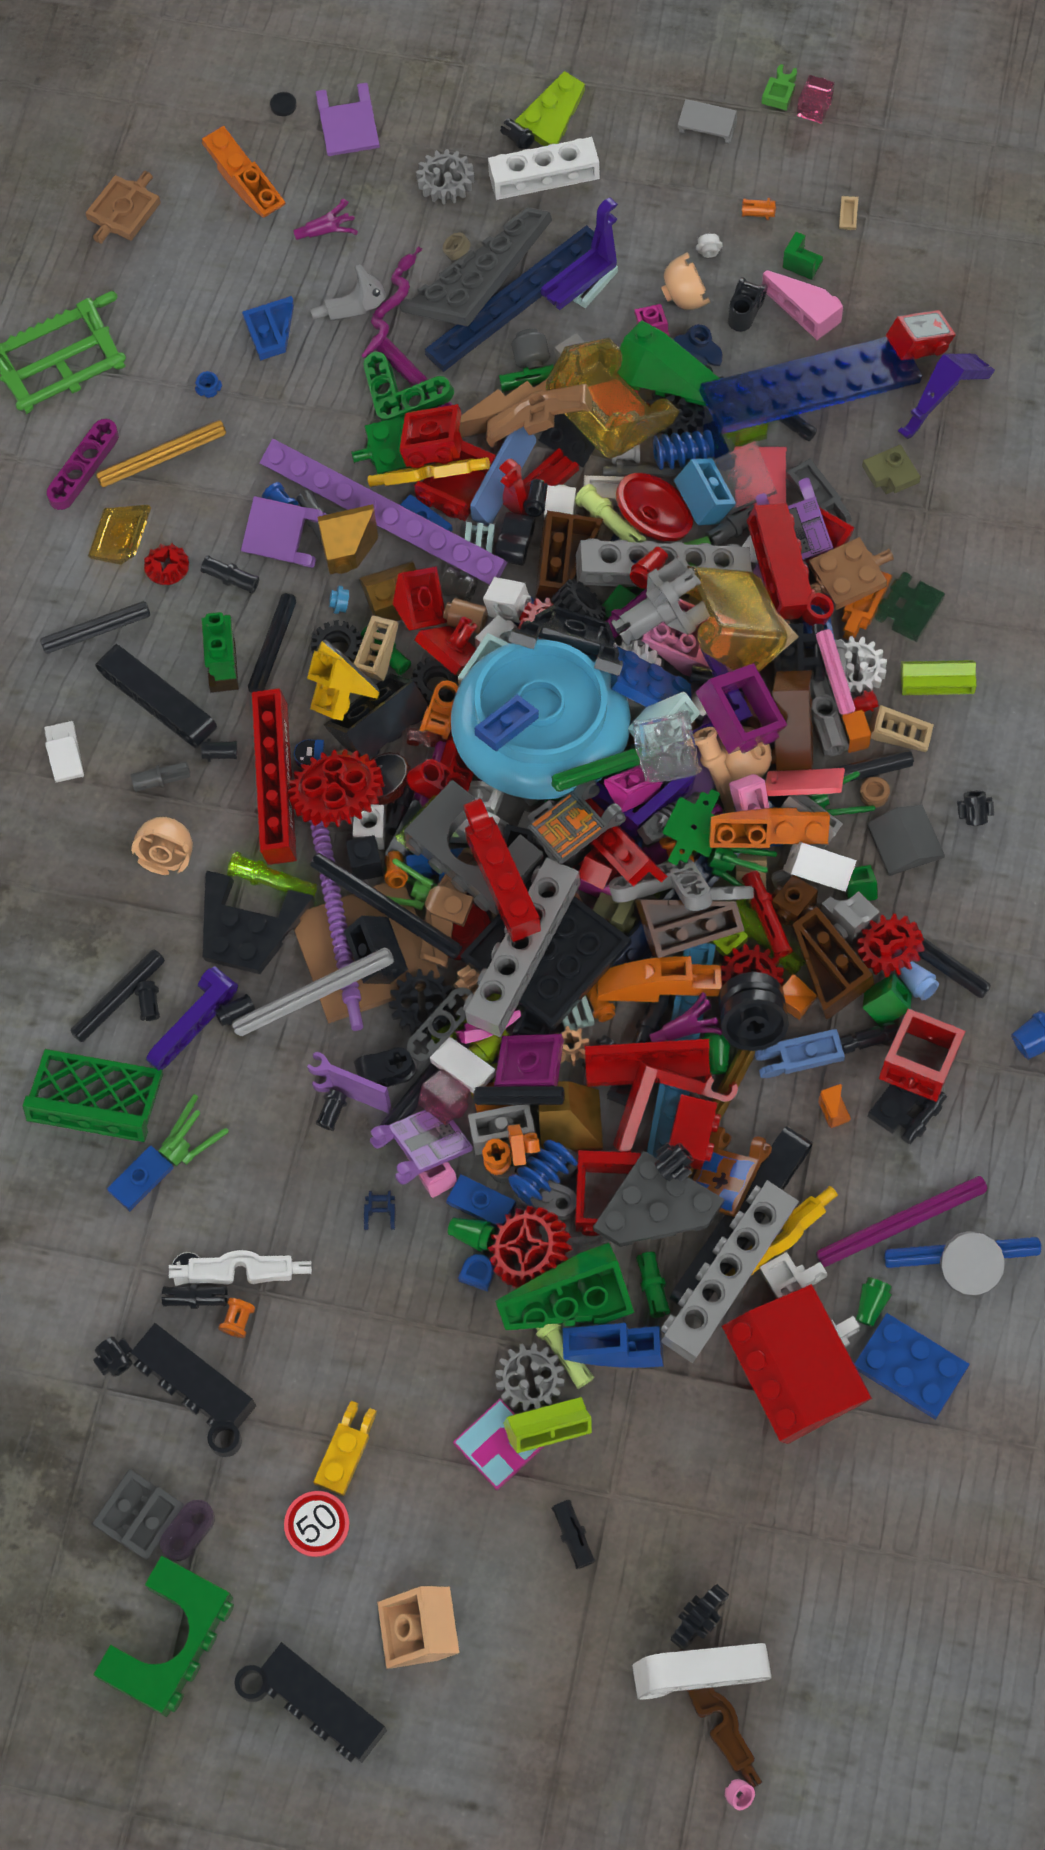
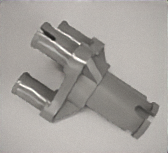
M677 556L676 559L658 571L654 569L648 573L647 593L645 594L647 598L619 616V620L611 622L626 646L631 644L630 641L633 639L637 640L662 622L671 628L689 635L697 630V625L712 615L717 614V610L708 597L687 612L682 611L678 604V601H680L679 597L701 584L697 575L694 574L695 572L692 568H687L680 556Z

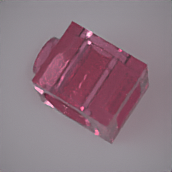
M809 75L798 99L797 116L822 124L833 100L835 82Z
M441 1069L422 1085L418 1104L444 1125H447L455 1117L457 1119L462 1117L467 1111L470 1089L444 1069Z

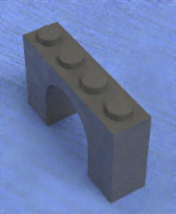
M451 780L404 830L406 846L415 855L419 856L422 854L429 860L428 864L434 871L439 874L444 872L451 878V883L460 892L464 893L467 891L474 897V902L482 910L487 911L489 909L496 915L499 912L479 866L461 862L450 851L449 842L453 833L467 819L463 805L475 800V797ZM519 835L508 849L525 884L532 877L536 867L543 865V852L522 835Z

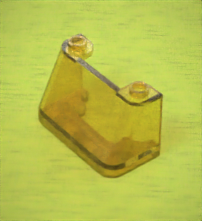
M610 338L565 346L547 379L546 391L587 384L592 396V411L586 412L581 410L564 414L605 457L614 458L623 455L670 426L680 411L667 399L656 400L651 407L643 401L617 373L622 364V353Z
M687 566L688 569L692 568L701 584L685 594L688 593L697 600L703 601L710 615V618L702 623L698 629L697 638L701 650L733 671L754 663L758 672H760L785 647L788 637L761 578L750 571Z

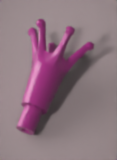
M341 199L340 203L326 215L305 223L303 227L294 229L293 232L296 240L308 236L312 238L332 232H347L357 235L358 231L353 228L339 227L344 222L353 221L355 219L353 215L349 217L348 213H344L336 217L349 202Z
M702 992L695 1004L684 1014L663 1025V1029L650 1034L651 1041H674L698 1033H717L721 1035L722 1029L706 1028L718 1027L719 1022L717 1018L700 1021L697 1019L711 1008L710 1001L705 999L706 993Z

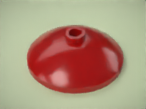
M632 473L625 476L618 484L616 501L620 512L626 521L641 534L658 541H678L684 538L691 530L693 516L680 492L668 482L650 474Z

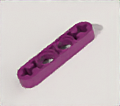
M110 419L98 420L47 489V498L54 509L64 510L72 505L117 443L119 433L115 422ZM95 449L98 451L97 455L93 458L88 459L83 456L86 450ZM73 470L83 472L82 476L78 479H70L68 477L69 473ZM63 492L65 493V497L59 496L56 499V494L61 495Z

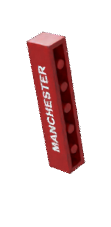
M280 688L252 692L260 852L268 865L297 861L294 809H292L288 789L291 788L289 780H292L288 704Z

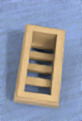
M372 615L353 663L367 677L384 681L399 625L397 621ZM378 627L387 629L386 634L377 632ZM375 639L383 641L382 644H375ZM372 651L378 652V655H371ZM370 662L374 663L373 667L369 666Z
M880 705L872 714L869 728L871 739L926 752L928 751L934 724ZM883 721L886 722L884 728L881 727ZM893 724H898L896 732L892 731ZM905 726L909 727L907 736L903 735ZM917 729L921 730L919 741L914 739Z

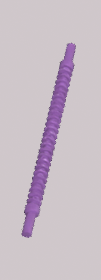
M309 820V823H311L310 829L312 830L311 835L314 838V850L335 862L333 858L334 853L331 850V838L328 836L329 830L324 827L323 821L313 826L312 820ZM320 873L321 887H323L322 893L325 895L326 914L329 917L330 936L333 939V951L336 954V967L341 969L354 962L344 933L348 926L345 923L346 917L343 915L345 910L342 908V895L339 893L341 889L337 883ZM358 982L341 988L343 991L341 994L342 1000L347 1005L353 1031L363 1029L359 1006L361 994L360 990L357 989L359 987Z

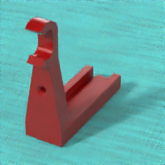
M558 448L522 480L521 466L512 458L507 459L499 467L506 474L500 481L505 485L502 497L503 505L513 513L529 516L525 512L523 504L528 498L531 481L540 479L545 481L544 484L547 483L550 486L563 485L579 471V464L575 461L572 462L566 456L563 457V451Z
M640 1061L613 1146L620 1152H631L655 1079L661 1084L724 1102L730 1101L736 1096L738 1092L737 1083H730L729 1090L726 1093H720L711 1089L714 1079L710 1074L702 1081Z

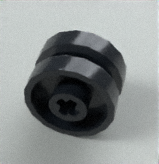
M748 972L729 979L721 987L717 997L723 1036L729 1044L741 1050H764L777 1044L786 1035L789 1021L783 987L777 979L765 973Z

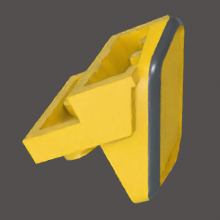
M327 640L321 641L318 651L314 650L307 679L317 682L310 709L332 719L343 721L344 714L348 712L350 707V692L378 699L379 689L374 682Z

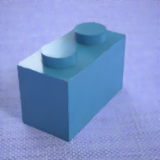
M712 458L691 459L674 479L697 525L719 524L737 504Z

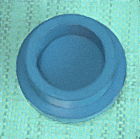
M338 585L336 591L331 590L329 607L333 608L334 614H339V612L346 613L349 590L343 589V586Z

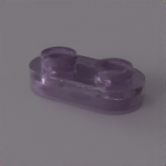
M203 1500L190 1501L161 1536L160 1547L168 1559L172 1561L187 1559L210 1531L215 1521V1514L207 1502ZM199 1513L203 1514V1522L195 1524L193 1522L194 1516ZM176 1540H183L184 1542L180 1550L173 1549V1543Z

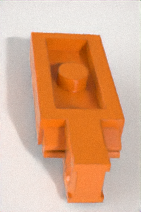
M882 572L887 580V587L845 606L842 621L846 622L843 630L844 639L849 640V637L853 636L855 640L859 629L866 630L868 625L871 624L892 581V575Z

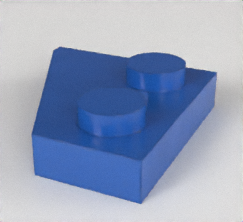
M292 296L242 312L260 361L285 353L287 350L294 308Z

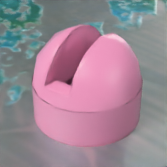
M735 1779L731 1781L728 1788H725V1798L735 1809L744 1810L752 1804L755 1791L746 1781ZM740 1791L742 1794L738 1798L736 1795Z

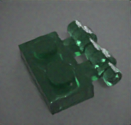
M902 572L899 579H895L891 584V591L888 596L879 603V610L874 617L881 623L885 622L887 617L894 619L891 630L917 642L944 600L945 593L922 581H919L916 588L913 589L908 586L912 576L907 572ZM900 597L907 600L903 608L896 606Z

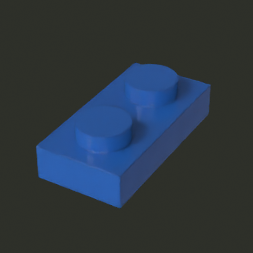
M517 694L475 726V736L493 750L498 751L539 718V710Z

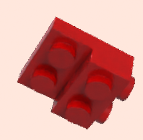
M459 404L405 413L399 450L406 467L422 468L424 464L432 462L447 464L452 459L460 458L462 437L459 428L462 412Z

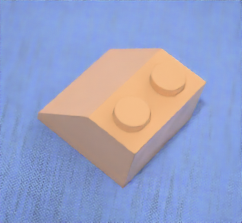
M420 1586L377 1602L386 1668L433 1662L459 1654L450 1587Z

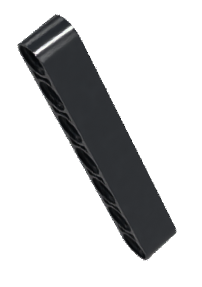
M788 1126L784 1127L772 1144L770 1155L761 1163L740 1207V1211L745 1214L751 1204L746 1200L756 1185L762 1188L768 1180L781 1190H784L808 1155L813 1142ZM755 1212L754 1218L761 1224L766 1214ZM723 1216L674 1288L670 1296L671 1301L679 1305L678 1302L688 1288L692 1291L695 1290L700 1282L695 1278L705 1262L709 1265L713 1263L717 1255L712 1251L722 1236L726 1239L730 1237L734 1229L729 1226L735 1217ZM745 1237L737 1238V1244L741 1249H744L750 1241ZM729 1263L720 1264V1270L723 1274L728 1273L732 1267ZM704 1289L702 1294L705 1300L709 1301L715 1291Z

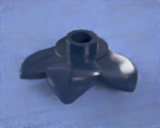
M701 324L692 326L687 330L686 334L678 335L673 339L703 365H707V363L714 366L721 365L723 358L722 350L712 341L711 331L708 327Z

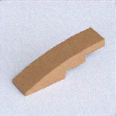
M554 373L535 388L526 381L506 396L499 389L461 415L459 428L461 437L464 438L487 432L488 419L529 397L530 394L541 390L547 391L563 388V380Z

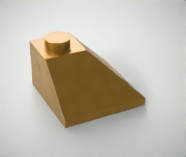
M373 504L317 517L330 575L335 573L344 574L352 569H357L378 540Z
M414 561L360 578L372 615L394 621L402 620L393 606L398 573L417 570Z
M559 1081L557 1086L563 1087L565 1091L564 1103L562 1105H539L541 1149H544L543 1144L546 1140L559 1142L565 1148L571 1149L574 1152L579 1150H603L599 1089L570 1081Z

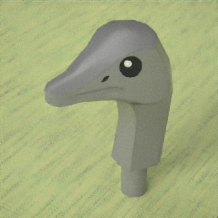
M361 264L356 265L355 270L358 282L355 291L342 298L324 300L325 305L310 309L313 320L329 315L330 320L365 314L377 308L386 300L385 289L377 277L366 272Z

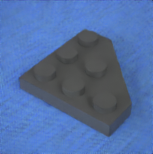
M643 1151L593 1226V1231L617 1246L623 1247L642 1240H656L675 1236L676 1233L703 1230L709 1227L724 1204V1199L688 1177L682 1182L674 1178L671 1181L666 1180L655 1167L654 1163L659 1159Z

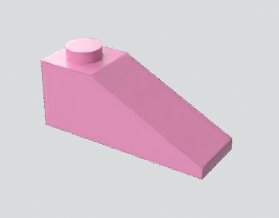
M767 270L763 273L762 284L768 285L766 294L816 340L841 323L843 305L836 296H832L823 288Z

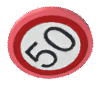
M311 1491L296 1498L289 1506L284 1519V1531L289 1543L296 1551L309 1557H323L333 1553L344 1543L349 1532V1515L344 1504L336 1496L324 1491Z

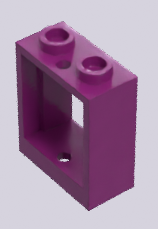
M754 663L711 678L695 692L728 754L741 750L742 754L757 747V743L763 742L764 745L770 744L780 737L778 733L787 726ZM742 688L762 727L745 733L725 696V693Z

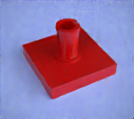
M461 617L455 630L451 626L421 630L414 641L454 675H459L477 649L468 642L477 625L473 623L470 626L472 620Z

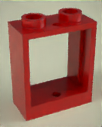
M908 1008L885 1058L879 1079L937 1102L966 1031ZM907 1033L949 1049L940 1072L897 1055Z
M578 1151L576 1232H582L585 1236L600 1235L593 1231V1226L598 1219L584 1218L586 1172L629 1174L641 1153Z

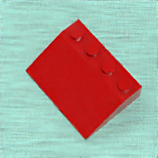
M812 1284L749 1310L721 1326L780 1442L790 1444L872 1399Z

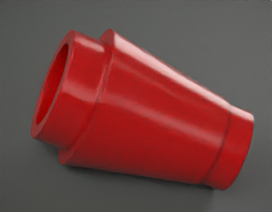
M655 547L631 567V581L637 587L647 589V574L654 569L658 571L664 567L668 559L667 552L661 547Z

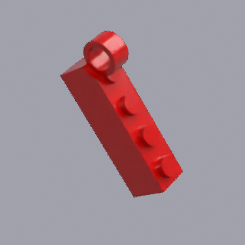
M787 503L754 506L747 519V524L773 618H776L779 614L784 620L796 619L802 616L803 620L811 626L826 624L834 611V604L827 595L815 593L810 587L808 566L803 562L801 542L796 538L794 517L789 513ZM811 605L819 606L824 611V614L815 613L811 609Z
M481 798L464 804V812L470 826L464 828L466 840L512 942L540 932L539 915L493 816L489 818Z

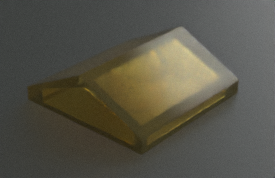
M149 505L104 508L88 556L94 560L120 565L134 557L151 507Z

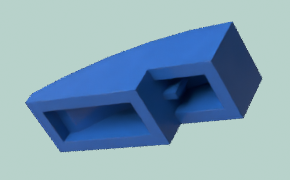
M626 1323L563 1328V1358L567 1361L608 1367H664L660 1326L628 1329Z

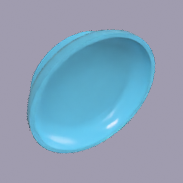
M538 639L534 649L510 643L485 655L463 678L456 692L451 710L452 737L463 762L479 779L489 786L520 798L544 800L565 797L572 793L577 786L560 792L556 791L551 785V777L554 774L624 752L630 734L628 728L631 725V714L627 697L611 689V673L594 668L597 659L595 654L585 655L570 645L546 639ZM518 694L539 710V718L498 751H495L475 736L474 727Z

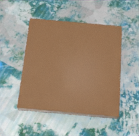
M386 882L373 886V888L385 896L410 899L405 885L398 889L391 888ZM354 894L341 898L343 902L342 908L345 910L343 915L346 917L345 923H347L348 927L361 916L387 917ZM326 903L307 909L300 918L301 922L294 930L313 982L339 970L336 967V954L333 951V939L330 936L331 931L329 930V917L326 914ZM401 905L416 915L414 907ZM389 918L408 970L397 979L405 982L407 981V972L412 977H416L417 970L421 969L423 976H427L430 970L434 971V979L437 980L440 974L436 965L419 959L422 939ZM362 979L356 981L359 984L357 989L360 990L361 1001L359 1002L360 1012L396 1000L390 996V991L399 990L396 985L397 979L391 984H364ZM421 983L416 985L415 989H417L418 992L423 991L426 988V986ZM341 989L319 999L328 1024L349 1017L347 1005L342 1000L341 994L343 991Z

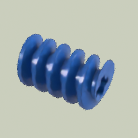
M705 430L703 434L699 431H694L692 435L688 432H683L681 436L677 433H672L670 438L666 434H661L659 439L654 435L653 454L659 470H663L664 462L668 463L670 469H674L675 461H678L680 467L684 468L688 459L690 461L691 459L713 458L714 442L711 431Z
M546 1140L543 1144L544 1149L540 1148V1152L535 1153L536 1158L528 1157L526 1160L527 1167L524 1165L519 1166L517 1169L518 1175L511 1174L508 1178L515 1194L529 1206H533L532 1197L539 1201L543 1199L539 1191L541 1188L549 1193L552 1191L548 1183L549 1180L557 1184L561 1182L557 1175L558 1171L565 1175L569 1174V1170L566 1167L567 1163L575 1167L578 1165L575 1157L559 1142Z

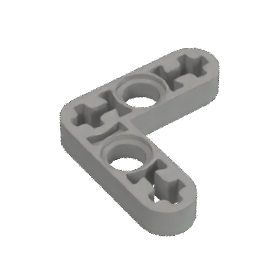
M688 859L687 863L680 860L677 866L670 862L657 865L668 876L662 883L650 872L634 887L623 876L617 877L609 883L612 900L615 902H628L674 888L685 908L690 911L703 910L712 904L710 888L691 859Z

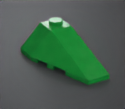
M642 320L624 337L609 372L610 378L630 389L638 391L641 388L650 389L660 396H665L666 393L680 396L681 399L684 398L686 402L712 408L731 391V387L666 333Z
M610 1243L573 1256L557 1265L555 1269H550L495 1301L505 1330L543 1328L546 1324L563 1323L564 1326H575V1322L593 1321V1324H605L634 1313L618 1260Z

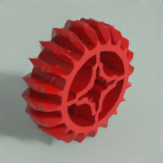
M527 1205L525 1211L521 1208H516L515 1217L505 1214L507 1222L504 1225L501 1223L497 1224L500 1230L498 1235H490L496 1241L494 1245L488 1247L489 1251L495 1254L489 1259L491 1264L496 1266L493 1271L496 1275L502 1277V1282L512 1285L515 1289L550 1269H555L557 1265L569 1259L565 1256V1253L573 1250L571 1245L566 1243L572 1238L570 1233L565 1231L566 1224L559 1220L558 1215L548 1212L543 1207L536 1209L533 1206ZM539 1226L546 1229L549 1242L542 1240ZM512 1255H516L519 1258L521 1271L516 1270Z

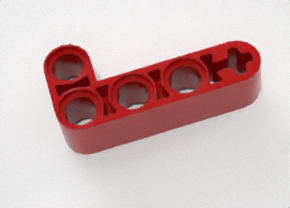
M451 730L440 762L434 759H427L409 770L407 774V782L410 788L430 800H433L451 780L468 792L474 775L460 757L454 744Z

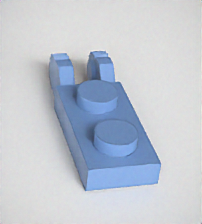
M837 1029L781 1041L767 1049L755 1051V1058L758 1061L772 1059L780 1055L781 1059L780 1063L761 1068L759 1070L761 1078L775 1077L782 1073L789 1074L845 1060Z

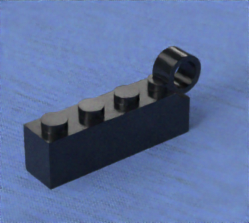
M154 1323L130 1352L136 1361L133 1364L134 1367L147 1377L151 1373L160 1380L157 1384L169 1395L172 1396L176 1392L184 1398L182 1404L193 1414L197 1415L200 1411L209 1419L206 1423L211 1428L208 1432L207 1440L212 1451L220 1457L233 1456L239 1451L242 1444V1437L238 1428L256 1407L253 1398L158 1324ZM224 1430L232 1431L235 1434V1439L229 1447L219 1448L215 1445V1438L218 1433Z
M282 1642L261 1668L256 1665H248L240 1669L236 1674L234 1681L235 1689L244 1700L257 1702L262 1700L267 1694L273 1699L278 1694L288 1702L284 1708L294 1717L300 1720L304 1715L313 1723L310 1729L324 1741L330 1737L338 1743L339 1746L336 1748V1751L349 1762L356 1758L363 1763L387 1732L386 1727ZM257 1673L261 1675L263 1684L258 1692L247 1694L242 1690V1681L248 1674Z

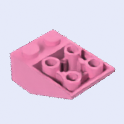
M681 599L678 601L680 608L685 612L695 606ZM714 614L697 625V630L689 635L671 628L662 622L644 634L641 641L648 644L652 650H656L658 655L679 672L690 677L693 664L710 668L700 649V642L703 637L710 632H717L715 639L708 641V646L716 657L721 656L723 653L727 654L735 622Z

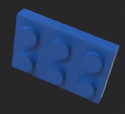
M616 647L620 653L618 660H622L623 667L620 676L611 674L612 690L645 707L681 692L687 693L692 700L691 684L687 680L668 673L657 664H651L639 658L632 651Z
M886 1313L855 1362L858 1372L935 1420L970 1365Z

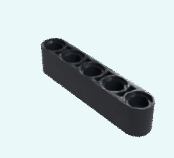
M115 644L95 664L102 676L194 748H198L217 729V724L206 712L120 645Z

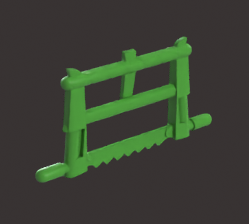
M114 291L95 298L94 301L92 298H86L76 304L77 308L71 311L65 309L62 315L56 313L53 319L47 318L43 324L38 322L34 328L28 327L26 332L19 331L16 337L10 335L6 342L0 344V374L2 375L0 380L6 384L17 399L16 408L18 410H25L27 415L33 410L34 405L68 388L73 394L81 390L79 383L112 367L115 369L125 367L123 362L126 356L122 352L118 353L109 334V327H104L96 309L116 301L117 294ZM80 318L84 320L92 334L17 371L6 355L8 352ZM98 344L106 359L73 374L64 360ZM55 365L63 379L29 395L22 380Z

